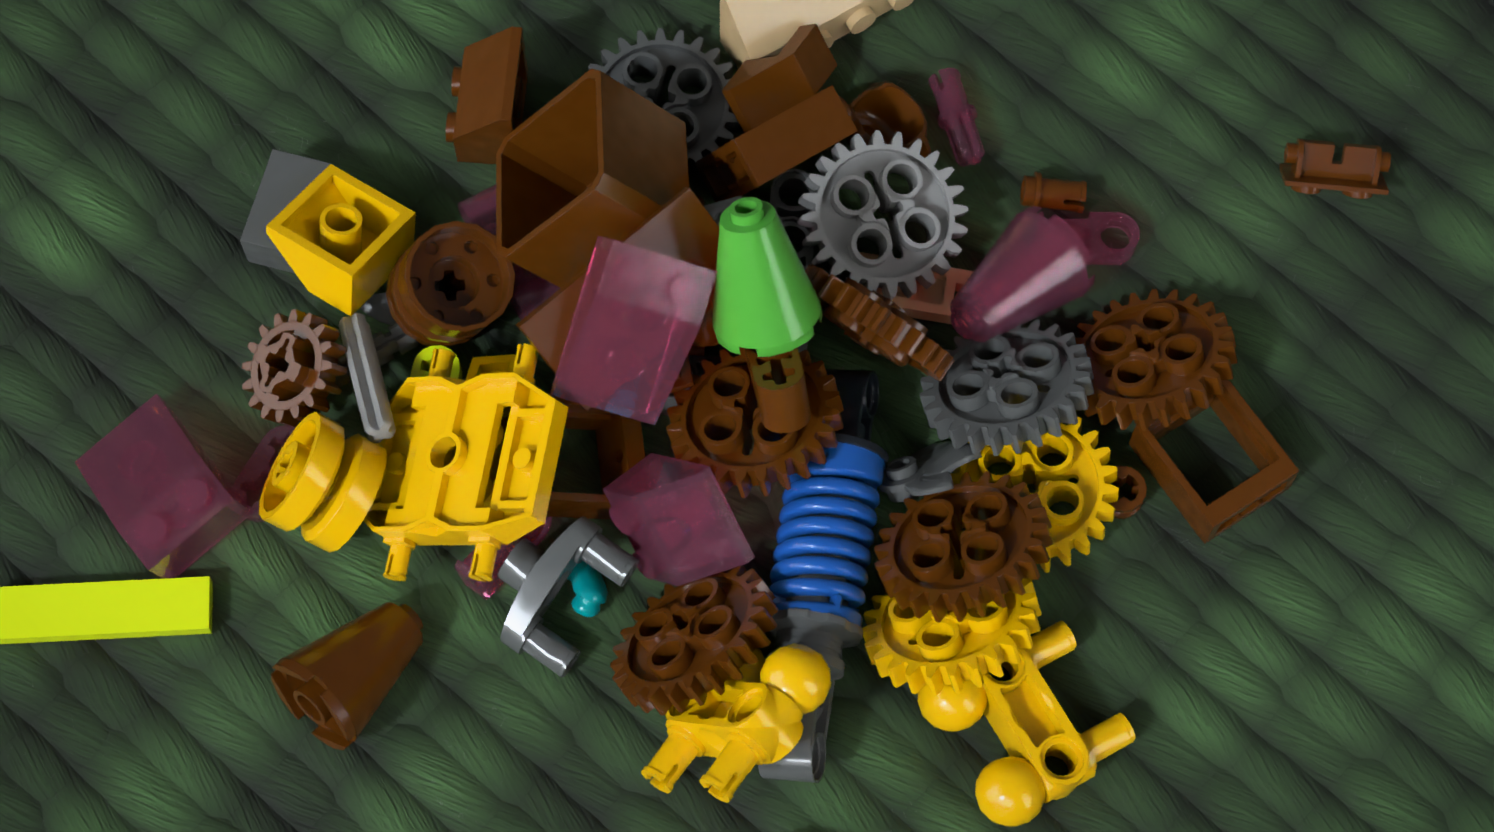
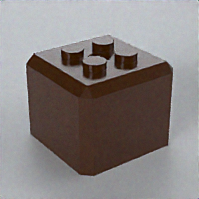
M591 68L509 133L502 141L496 153V254L558 288L563 287L684 187L689 188L686 123L602 71Z

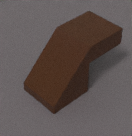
M817 24L800 26L777 56L745 60L723 88L722 92L744 132H747L817 94L837 67V63Z

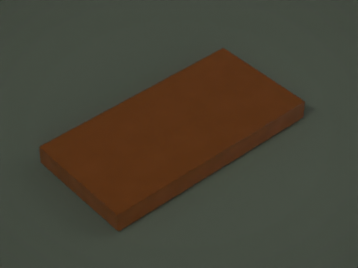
M684 187L516 324L583 410L588 411L713 308L719 226L690 188Z

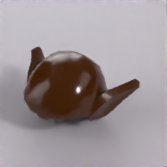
M886 80L871 83L863 93H860L856 99L848 104L852 113V121L858 130L845 138L849 147L850 140L855 134H859L866 145H869L871 135L875 130H880L885 144H889L896 132H901L903 147L908 149L917 139L922 140L920 155L926 158L931 154V148L926 139L927 121L923 111L911 95L901 87Z

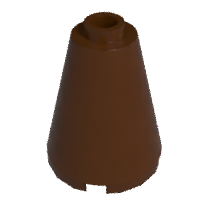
M386 602L281 658L272 667L276 670L270 674L271 681L279 697L297 720L306 714L318 725L311 732L317 739L333 749L345 750L351 743L356 741L423 643V635L420 631L423 628V623L417 613L408 605L402 603L398 606L392 602Z

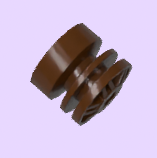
M460 221L435 225L401 254L388 275L386 298L392 318L406 335L427 346H456L466 343L503 314L513 296L515 272L512 262L496 254L495 235L477 224ZM440 281H442L445 290L453 291V296L446 300L444 292L435 290V286Z

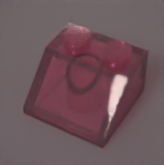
M650 453L603 488L611 505L609 515L613 523L622 533L627 535L635 551L632 555L640 560L637 567L638 570L650 580L654 579L674 586H680L747 564L755 558L710 466Z

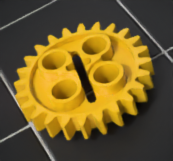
M1077 417L1078 423L1076 425L1060 423L1061 437H1056L1049 433L1041 435L1043 440V446L1037 447L1030 440L1023 442L1022 451L1018 454L1015 453L1011 445H1004L1001 453L998 456H994L991 446L985 445L981 450V458L972 460L956 468L953 471L954 473H951L954 485L960 483L964 472H969L972 482H978L980 477L988 471L987 468L991 464L1004 462L1013 468L1006 474L1010 475L1014 486L1021 482L1034 484V488L1038 491L1035 493L1039 495L1042 506L1045 507L1052 528L1049 530L1054 541L1053 545L1046 547L1050 558L1049 562L1040 564L1045 573L1050 572L1051 558L1056 556L1067 567L1071 566V549L1073 548L1086 556L1090 554V542L1087 536L1103 540L1105 537V527L1100 521L1113 522L1115 508L1108 503L1118 501L1119 487L1111 484L1117 481V466L1106 465L1110 461L1111 450L1109 447L1095 449L1098 444V432L1096 430L1090 431L1083 436L1080 435L1082 429V418ZM1056 453L1066 460L1062 464L1048 466L1039 459L1046 454ZM991 473L994 483L1004 476ZM1070 478H1076L1078 482L1075 484L1069 482L1068 480ZM1059 501H1066L1075 506L1076 509L1070 514L1058 515L1053 513L1049 507ZM962 520V529H963V528H965V525H964L963 520Z
M962 559L960 560L963 569L965 570V564ZM1022 579L1021 582L1025 589V594L1019 595L1011 591L1004 594L1007 602L1006 607L1002 608L993 601L987 603L986 615L983 617L977 614L975 608L967 609L966 616L962 622L957 621L954 611H948L941 622L935 621L931 610L921 618H916L912 607L901 610L895 597L889 598L888 595L873 596L871 600L875 610L864 612L867 626L862 628L864 631L863 637L866 642L864 645L871 664L876 665L881 678L890 676L895 688L908 682L912 694H917L926 684L930 686L933 696H938L944 685L949 684L952 685L956 694H960L965 681L971 680L978 688L983 687L984 680L982 675L988 672L1001 678L1004 676L1001 664L1004 661L1019 664L1021 659L1018 649H1032L1034 644L1030 634L1040 632L1041 629L1037 617L1041 616L1042 612L1032 580Z

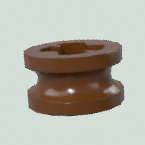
M1117 466V481L1112 484L1121 487L1127 483L1132 487L1129 497L1135 499L1129 501L1123 497L1118 502L1108 504L1115 508L1114 518L1124 519L1133 516L1139 511L1146 497L1147 486L1145 479L1137 470L1128 466Z

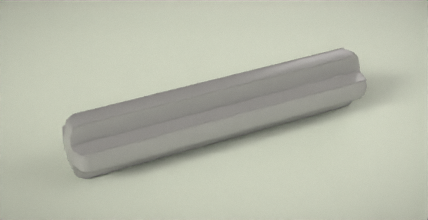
M355 312L351 317H342L338 326L343 346L347 348L345 355L364 432L367 433L368 439L371 442L379 443L383 439H391L395 434L396 427L370 325L366 322L365 315Z

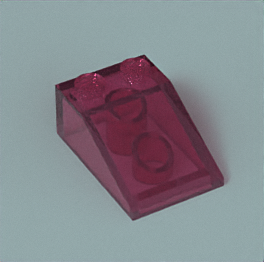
M598 235L550 395L655 425L701 327L717 271Z
M157 393L75 461L76 466L116 530L148 571L161 578H176L253 513Z

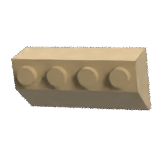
M720 0V42L737 67L740 68L745 60L777 56L800 26L817 24L828 48H830L835 40L850 32L857 34L866 30L874 23L878 16L891 9L896 11L904 9L914 0Z

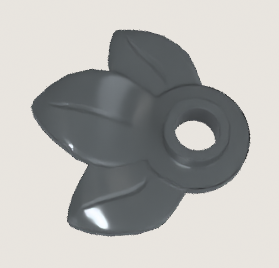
M952 441L931 444L911 456L899 457L888 462V467L884 471L883 483L879 486V489L887 493L888 499L892 502H904L905 498L916 499L920 496L953 489L954 483L950 473L972 460L981 458V451L977 455L972 454L969 443L958 449L953 448Z

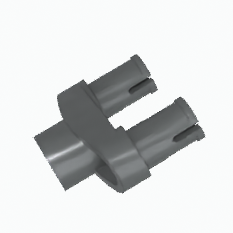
M585 516L580 517L571 524L546 551L527 538H523L510 552L498 573L499 579L518 591L505 620L500 637L501 642L519 655L526 652L560 677L568 674L579 658L581 651L545 627L542 617L576 564L584 561L617 585L623 587L640 563V560L603 536L601 534L603 528Z

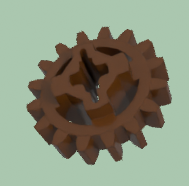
M292 309L289 317L280 313L274 315V328L265 325L259 327V332L263 339L259 344L249 342L247 346L254 353L252 361L242 363V369L251 372V378L242 384V389L255 393L248 404L251 408L261 410V418L296 427L299 421H302L307 415L314 413V409L326 413L330 410L329 402L326 398L330 393L340 395L342 389L335 383L336 376L347 374L348 368L338 365V358L347 352V348L334 343L338 339L340 331L328 326L327 319L312 313L307 314Z

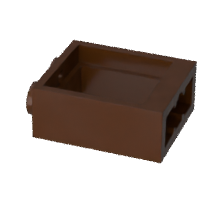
M833 85L736 137L694 164L715 202L723 201L750 192L858 130L852 121L849 105L842 97L838 96Z
M1221 380L1224 389L1222 395L1207 393L1209 406L1260 472L1208 506H1206L1157 441L1188 420L1182 418L1178 413L1171 415L1170 426L1165 428L1159 418L1152 419L1147 431H1142L1139 420H1135L1136 426L1129 441L1131 448L1204 544L1288 490L1299 473V469L1229 380ZM1193 404L1189 407L1191 418L1205 409Z
M553 396L569 407L565 423L566 429L595 430L603 494L551 492L546 517L580 518L585 516L589 519L625 520L651 505L639 402H636L628 410L617 412L610 410L605 400L601 399L588 411H585L573 397ZM511 406L504 408L501 425L504 435L501 443L504 441Z

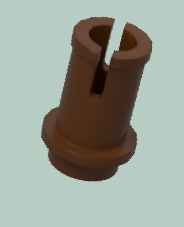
M1035 171L1033 176H1023L1020 190V205L1029 206L1030 212H1037L1038 208L1074 211L1082 214L1085 206L1081 202H1086L1087 182L1086 180L1074 181L1042 177L1040 171Z

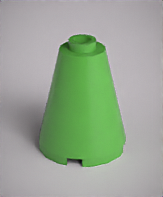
M755 197L740 198L726 208L720 216L712 316L713 329L718 343L735 354L741 355L739 347L756 349L757 357H771L790 352L813 337V326L818 320L821 323L823 316L821 304L775 208L770 203Z

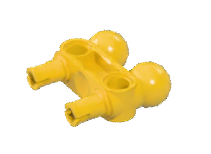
M1062 620L1031 636L1034 644L1032 649H1018L1021 659L1019 664L1005 661L1001 664L1009 672L1011 680L998 681L989 673L982 675L984 680L983 687L978 688L971 680L965 681L960 694L954 692L951 684L944 685L938 696L932 695L930 686L927 684L918 692V704L922 716L934 728L948 732L965 730L979 721L984 713L1008 752V757L993 760L986 765L976 780L975 796L979 809L993 823L1014 827L1030 822L1040 813L1044 803L1067 797L1077 786L1095 777L1097 762L1135 741L1134 730L1122 713L1115 714L1081 734L1077 732L1038 669L1070 653L1077 646L1072 631ZM1055 756L1062 759L1068 767L1069 774L1062 776L1052 773L1046 766L1045 757Z
M795 643L778 648L767 658L764 657L761 650L755 649L753 653L759 661L756 664H743L740 668L743 674L741 680L727 679L724 682L725 693L720 695L714 689L707 692L706 701L702 706L695 699H691L682 713H679L674 705L671 706L665 714L668 737L648 765L642 769L641 774L645 779H651L649 783L664 793H671L675 783L696 756L715 757L717 759L706 774L702 775L699 782L704 788L710 787L708 792L716 799L729 803L733 798V794L755 765L772 764L791 752L803 733L804 727L801 722L803 714L813 712L825 702L831 688L830 668L823 655L806 645Z

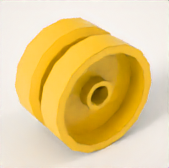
M318 412L307 415L288 437L271 467L259 501L260 517L262 520L286 532L301 526V535L305 541L329 553L339 550L356 532L375 500L387 464V450L382 445L371 442L367 437L359 433L345 439L344 428L339 423Z

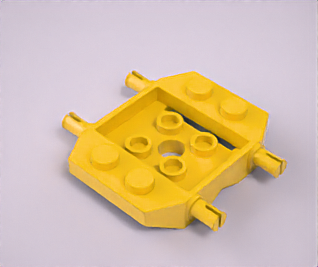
M526 343L517 345L512 372L485 373L469 380L450 378L456 354L447 349L435 348L432 352L433 356L428 376L408 377L389 402L396 431L391 439H383L378 443L387 450V464L375 500L363 520L373 532L383 536V543L390 546L383 577L394 581H406L411 552L415 550L416 546L475 545L468 576L474 580L491 582L497 550L501 549V545H508L545 524L569 407L535 385L534 374L539 353L531 344ZM511 406L490 507L483 508L484 501L490 496L493 487L490 472L495 449L502 442L504 435L501 425L504 407ZM456 448L453 460L444 467L446 454Z

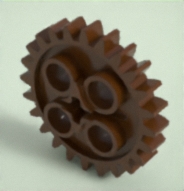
M813 264L807 266L805 272L819 298L821 307L825 309L822 315L844 330L845 335L861 347L876 355H882L900 367L906 366L908 363L913 368L920 370L935 380L941 381L955 360L938 343L926 337L929 331L926 327L905 314L906 311L896 305L891 299L882 296L874 290L870 291L855 280L847 277L843 282L820 267L817 268Z
M1152 289L1148 299L1142 301L1133 292L1130 293L1129 304L1124 306L1113 299L1110 301L1112 310L1110 313L1105 314L1094 310L1092 312L1094 325L1079 323L1077 326L1080 338H1075L1076 344L1085 345L1087 357H1090L1094 379H1092L1094 394L1087 396L1089 408L1084 410V413L1087 417L1098 413L1102 425L1108 424L1117 417L1120 430H1125L1133 420H1139L1142 431H1147L1151 420L1158 418L1166 428L1170 426L1171 415L1176 413L1186 420L1191 419L1189 407L1194 404L1200 408H1209L1207 393L1222 395L1224 389L1221 380L1233 379L1234 374L1231 365L1238 363L1232 326H1228L1225 313L1216 314L1212 301L1200 306L1198 295L1195 293L1181 301L1178 289H1173L1166 299H1160L1157 289Z
M740 347L741 355L732 357L729 352L722 349L720 350L721 363L714 365L705 359L702 360L701 364L704 374L702 376L693 374L694 386L688 387L689 390L682 389L673 392L677 406L667 408L671 424L666 426V430L677 462H682L685 474L688 477L697 475L702 488L708 487L715 481L719 494L722 496L733 485H737L741 498H746L752 486L758 485L764 497L769 496L771 483L776 481L786 490L791 489L789 476L794 473L809 479L811 475L807 464L810 461L817 464H825L827 460L823 447L836 448L838 441L835 431L841 430L844 427L840 412L844 411L834 376L827 375L822 360L812 363L809 352L807 350L801 351L799 355L805 374L811 419L800 430L792 433H775L766 429L762 423L743 348ZM749 429H752V435H753V438H754V441H755V442H754L753 452L749 455V453H750V448H751V450H752V445H753V440H752V437H751V434H750Z
M986 471L978 482H972L969 472H964L960 483L955 484L953 489L924 495V498L920 501L905 498L903 501L907 512L905 514H889L893 527L880 529L879 535L883 543L874 547L879 560L875 563V567L889 598L895 597L901 610L911 606L916 618H921L931 610L936 622H941L948 611H954L957 621L962 622L966 616L967 609L975 608L977 614L983 617L986 615L987 603L993 601L998 606L1004 608L1007 606L1004 594L1009 591L1019 595L1025 594L1026 592L1021 582L1022 579L1038 580L1040 578L1036 564L1049 562L1050 558L1046 547L1053 545L1054 541L1049 530L1052 528L1045 507L1042 506L1039 495L1037 493L1030 494L1025 482L1014 486L1010 475L1007 474L994 483L990 471ZM962 520L965 525L966 531H963L962 529ZM962 559L965 564V570L963 569L960 560Z
M722 562L714 573L708 565L703 566L698 577L694 579L686 572L682 577L681 585L674 587L670 583L665 584V595L660 599L656 597L647 598L650 608L646 612H634L631 615L637 623L633 627L620 631L625 642L613 647L612 650L618 658L610 663V667L616 673L612 679L634 707L639 705L647 714L655 708L660 715H665L672 705H674L679 713L684 712L691 699H695L702 706L706 701L707 692L714 689L718 694L722 695L725 693L724 682L727 679L741 680L743 678V674L740 671L743 664H756L759 661L753 652L755 649L769 646L770 640L764 633L777 627V623L771 616L776 614L779 609L773 602L776 598L753 568L747 571L742 563H738L731 569L726 562Z

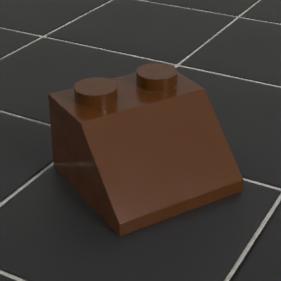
M509 27L464 47L462 66H454L451 91L453 97H458L457 111H449L447 114L446 142L454 143L457 162L496 164V153L502 141L509 133L523 123L529 74L522 27Z

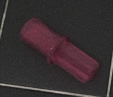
M955 68L941 69L938 72L943 83L939 82L938 76L935 73L930 76L928 81L940 112L937 119L938 125L947 132L956 162L960 166L976 165L981 162V157L985 154L975 123L977 110L974 105L968 102L959 70Z

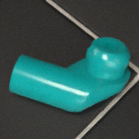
M582 561L576 564L567 580L571 581L573 590L576 593L571 605L576 613L585 617H594L599 614L601 604L606 603L608 591L602 574Z

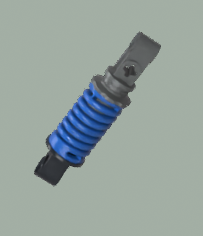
M826 369L827 375H833L844 408V411L840 412L844 427L841 430L835 431L838 445L836 448L823 447L827 460L825 464H817L812 461L807 464L811 475L809 479L803 478L797 473L790 475L791 489H785L782 494L784 506L779 513L781 526L776 532L778 545L773 551L775 565L772 567L769 576L772 583L769 589L776 597L773 602L779 611L771 616L777 623V627L766 632L776 639L774 649L769 651L768 656L778 648L793 643L812 648L823 655L830 668L831 688L825 702L813 712L803 714L801 720L804 727L803 733L791 752L772 764L758 765L760 776L763 779L820 782L826 764V739L832 710L835 680H839L844 676L845 663L841 660L843 648L859 645L860 640L863 639V618L859 610L855 608L862 606L866 601V595L861 588L869 580V575L865 568L872 560V555L868 548L874 543L875 539L871 529L876 525L878 518L874 510L880 504L877 488L883 483L884 470L888 467L889 455L886 450L870 441L873 419L879 402V381L874 370Z

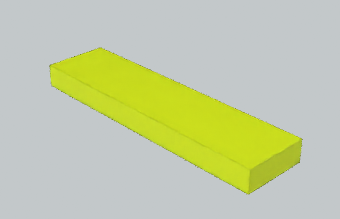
M210 576L3 586L0 587V644L212 634L213 581Z

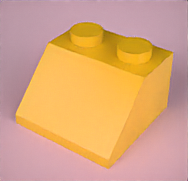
M330 164L266 225V233L308 292L345 314L352 316L388 280V275L397 259L414 242L416 212Z

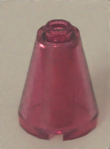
M1032 206L1023 209L1012 219L950 303V320L959 335L968 340L973 339L977 342H986L1082 297L1090 290L1095 283V275L1088 279L1086 266L1092 262L1090 253L1079 235L1062 218L1054 214L1047 219L1036 214L1042 208Z

